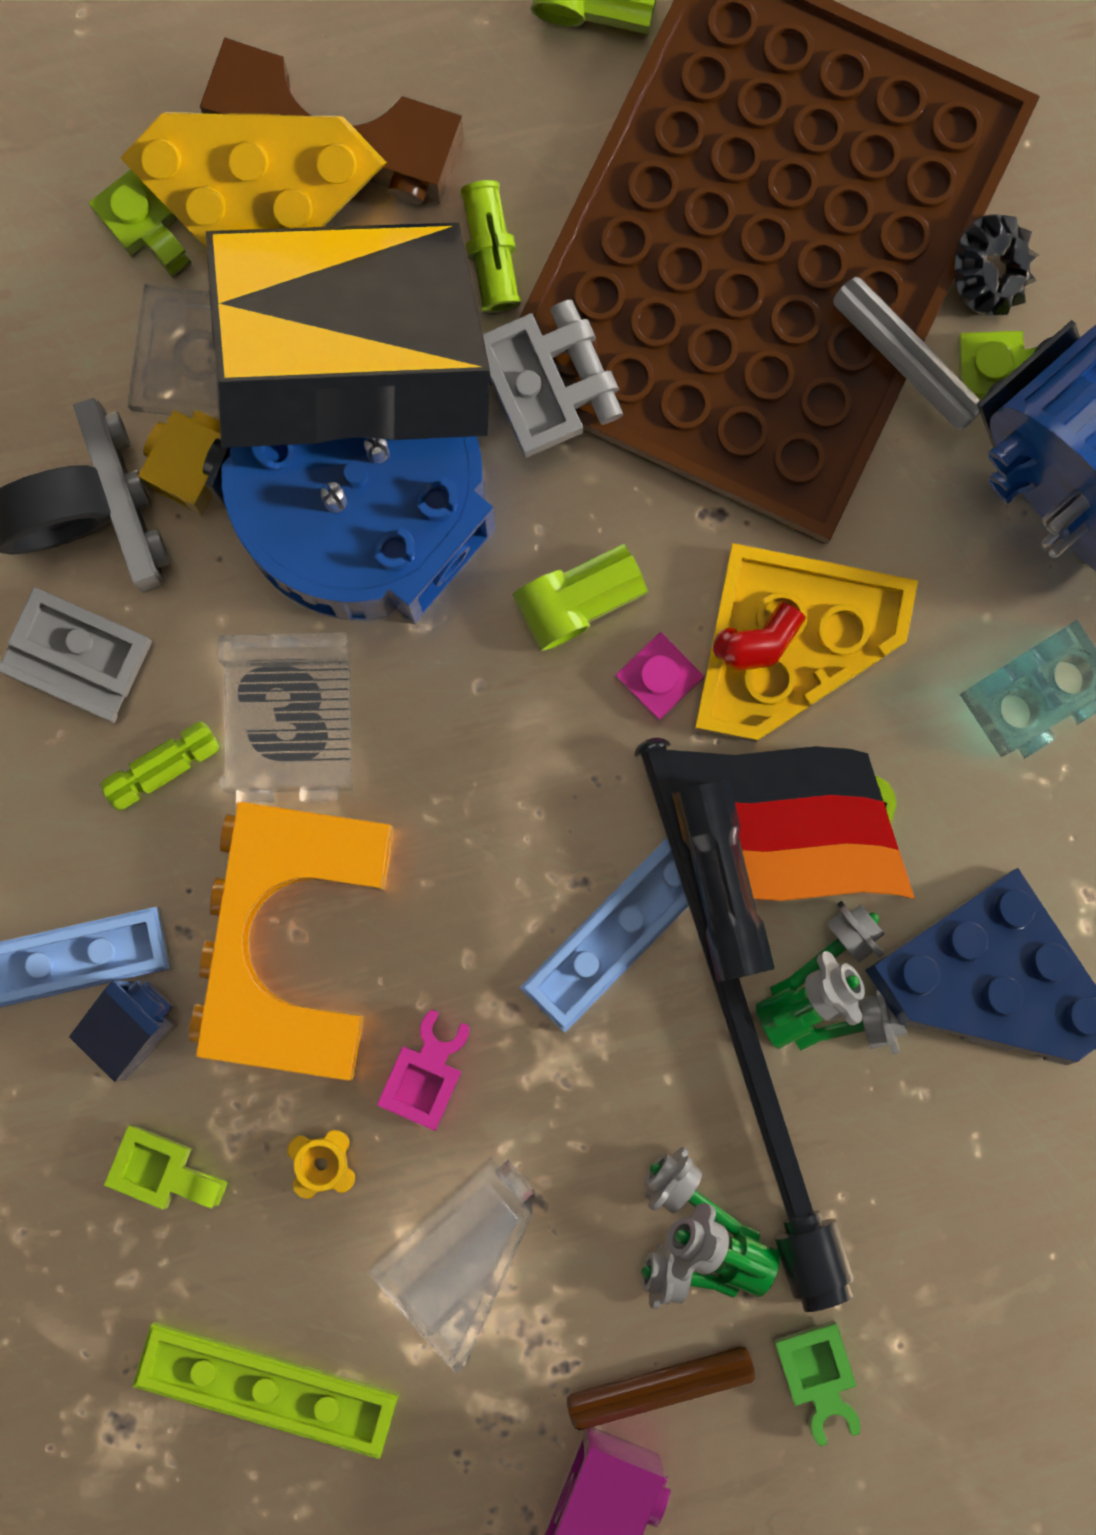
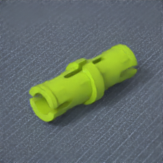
M494 180L469 183L460 190L471 239L465 244L467 257L475 261L482 299L481 307L482 312L485 313L506 312L519 307L521 304L511 254L516 250L514 235L506 231L499 194L500 186L499 182Z

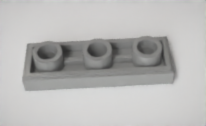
M94 398L73 404L93 467L98 471L109 504L110 517L132 582L142 593L163 586L162 582L165 580L160 567L169 565L170 559L158 528L151 531L147 530L141 508L150 506V500L145 485L138 477V469L131 472L127 471L121 450L129 448L131 445L122 418L118 411L108 414L99 400L96 401Z

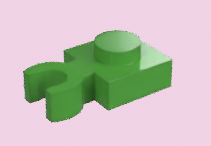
M833 1320L773 1339L792 1402L795 1406L810 1401L813 1403L814 1407L810 1412L808 1424L817 1444L820 1447L828 1444L823 1431V1424L831 1415L843 1416L852 1436L859 1435V1417L854 1409L841 1399L839 1392L856 1387L857 1385L837 1323Z

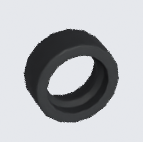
M88 465L66 466L32 474L0 488V553L15 555L51 549L88 536L107 525L111 521V511L97 469Z

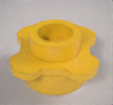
M331 1130L325 1137L308 1139L303 1135H299L290 1141L287 1147V1154L294 1160V1172L296 1175L292 1186L294 1192L299 1197L311 1199L317 1192L334 1189L338 1193H345L353 1187L356 1175L348 1167L346 1151L350 1146V1140L343 1131ZM318 1158H324L327 1161V1168L325 1170H318L316 1168L315 1162Z

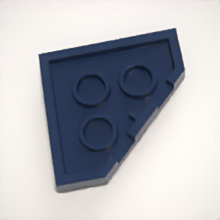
M1019 868L1006 873L865 969L900 1025L921 1030L930 1028L958 1035L961 1040L1006 1051L1015 1049L1043 1056V1060L1063 1065L1076 1063L1096 1049V985Z

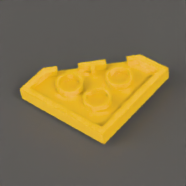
M161 113L120 157L206 249V231L324 227L387 163L343 116L239 113Z
M732 543L694 730L756 743L907 642L918 580ZM780 601L790 604L806 616L805 621L779 661L770 667L737 671L727 667L725 661L718 659L713 652L714 639L720 631L729 627L735 628L738 632L762 629Z

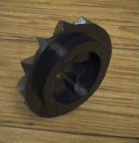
M989 214L976 219L964 231L956 248L954 278L957 290L965 304L979 314L988 316L1008 315L1012 306L1026 303L1024 289L1026 286L1037 281L1030 272V263L1039 256V254L1029 249L1028 246L1032 231L1019 227L1017 217ZM995 255H1000V261L1006 264L1005 274L999 275V270L993 266V263L986 260L987 256L995 257Z

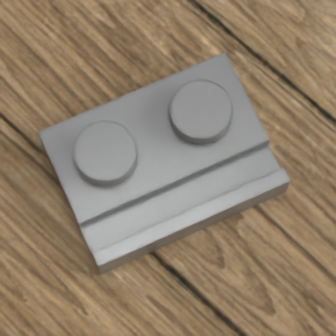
M33 587L7 643L9 646L0 662V673L115 724L120 706L124 698L128 696L152 644V640L149 637Z

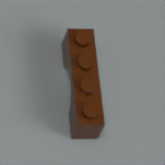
M224 37L199 106L202 113L312 116L298 104L290 91V78L283 56ZM402 96L382 116L364 124L353 125L356 131L387 162L369 181L388 187L390 195L406 203L421 205L424 199L437 204L441 203L464 137L462 115Z

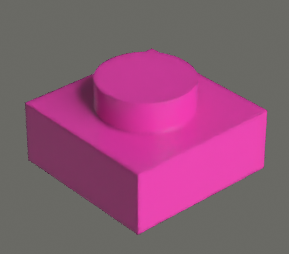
M659 632L615 675L616 680L657 722L667 715L705 677L662 632Z

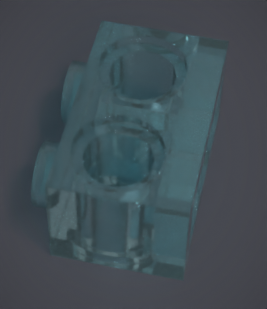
M1078 620L1067 625L960 694L1000 757L1018 749L1023 759L1056 739L1050 728L1066 717L1071 716L1075 724L1078 725L1096 714V647ZM1059 662L1070 663L1080 671L1082 686L1078 693H1067L1056 683L1055 668ZM1005 696H1017L1028 705L1030 718L1024 728L1014 727L1004 719L1001 705Z

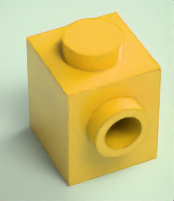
M173 410L166 424L159 421L151 430L143 448V455L148 457L138 474L143 484L149 490L203 516L213 498L212 493L206 486L209 476L203 474V465L212 443L217 438L221 439L219 421L198 410L194 411L191 418Z

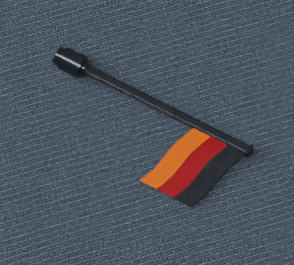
M659 737L650 738L637 746L634 755L635 757L641 756L787 1214L788 1219L783 1221L786 1232L774 1238L792 1296L794 1299L801 1300L804 1312L828 1309L847 1302L854 1297L849 1283L853 1282L855 1278L836 1219L822 1220L820 1211H813L740 979L716 981L706 939V916L690 849L682 838L672 793L698 785L730 780L741 825L739 840L754 899L788 901L852 893L897 895L913 900L915 897L868 753L846 748L813 746L731 755L666 750V747L671 746L668 740Z

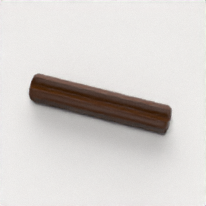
M738 1347L571 1393L567 1397L566 1404L574 1429L583 1430L752 1383L755 1380V1370L749 1351L745 1347Z

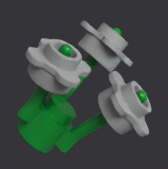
M841 900L837 904L841 912L827 923L837 936V939L789 978L770 986L772 996L756 1003L759 1021L767 1037L777 1049L795 1042L802 1051L820 1041L866 1032L871 1049L889 1045L892 1054L899 1053V1047L896 1037L907 1035V1027L900 1025L877 988V995L864 998V985L857 971L846 963L840 966L835 960L845 950H848L859 963L872 952H875L879 958L882 957L884 953L876 942L885 934L878 925L879 916L876 913L869 914L861 904L851 912ZM805 983V986H806V987H803V988L797 990L799 987H801V986ZM844 1016L846 1020L816 1028L814 1026L822 1022V1018L827 1021H834Z
M679 1148L672 1157L667 1153L662 1155L650 1166V1171L644 1181V1185L648 1187L645 1193V1197L650 1200L648 1207L656 1211L663 1206L671 1213H675L686 1202H689L695 1207V1210L690 1217H684L674 1222L668 1231L666 1244H658L655 1252H649L646 1256L644 1266L641 1269L643 1291L649 1292L650 1308L658 1309L660 1304L668 1305L670 1302L682 1304L688 1295L690 1286L715 1290L732 1298L737 1295L739 1290L755 1297L763 1296L772 1286L778 1273L780 1264L778 1250L759 1242L760 1231L740 1223L696 1190L702 1178V1171L692 1164L693 1160L688 1157L689 1151L686 1148ZM715 1272L718 1275H710V1273Z

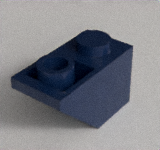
M112 981L102 991L69 1038L114 1082L123 1081L178 1026L168 1015L174 1008V1005L149 981H146L144 984L139 981Z

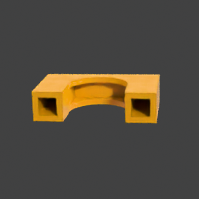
M241 801L237 803L236 815L226 814L220 839V851L229 853L226 877L215 878L210 899V915L219 916L215 941H205L199 968V977L209 979L205 1005L197 1003L194 1005L189 1027V1041L198 1043L196 1057L348 1081L355 1078L364 1015L295 1005L277 997L266 988L254 970L249 952V937L252 923L261 906L275 892L290 884L316 880L384 890L394 828L390 824Z

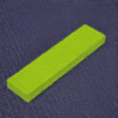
M155 1321L150 1325L132 1387L376 1459L381 1458L399 1393Z

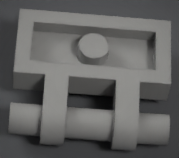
M565 300L550 309L558 329L543 336L532 313L483 334L490 367L491 383L525 458L582 434L583 426L575 410L579 407L592 404L601 425L611 423L624 415L615 396L619 387L612 372L604 371L592 345V342L596 339L588 319L581 320L573 300ZM569 353L581 381L565 387L552 358Z

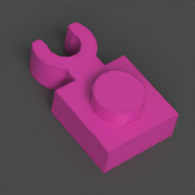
M431 1009L424 1016L420 1027L421 1038L424 1042L421 1052L402 1046L377 1106L436 1131L462 1073L461 1070L445 1063L449 1054L457 1052L465 1045L469 1037L470 1026L462 1022L453 1040L448 1042L440 1041L433 1032V1026L438 1019L439 1012Z

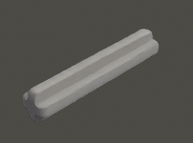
M854 277L840 288L834 297V305L955 429L962 430L980 414L977 406L980 399L861 278Z

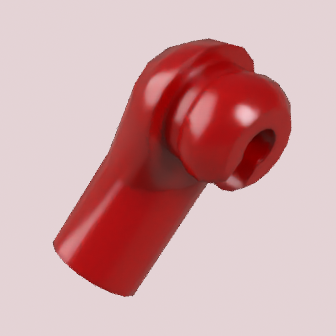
M780 601L762 629L738 632L735 628L729 627L720 631L714 639L713 652L718 659L725 661L727 667L737 671L770 667L779 661L805 621L806 616L790 604Z

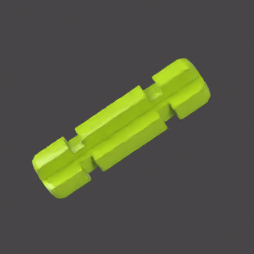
M203 721L196 722L180 732L182 738L177 741L170 738L129 763L130 770L125 773L118 770L103 779L100 786L109 804L116 810H124L140 800L138 794L145 791L150 794L191 768L190 762L196 759L200 763L215 754L220 747L209 726Z

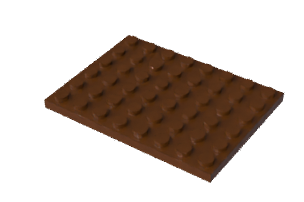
M674 0L519 318L532 313L543 336L558 329L550 309L565 300H573L581 320L588 319L596 336L592 345L604 371H611L619 387L615 396L624 415L611 423L601 425L592 404L584 405L575 409L584 430L828 544L906 381V378L834 305V297L849 280L859 277L924 342L954 280V258L960 238L971 223L984 216L1040 96L834 0ZM569 353L552 358L565 387L581 381Z

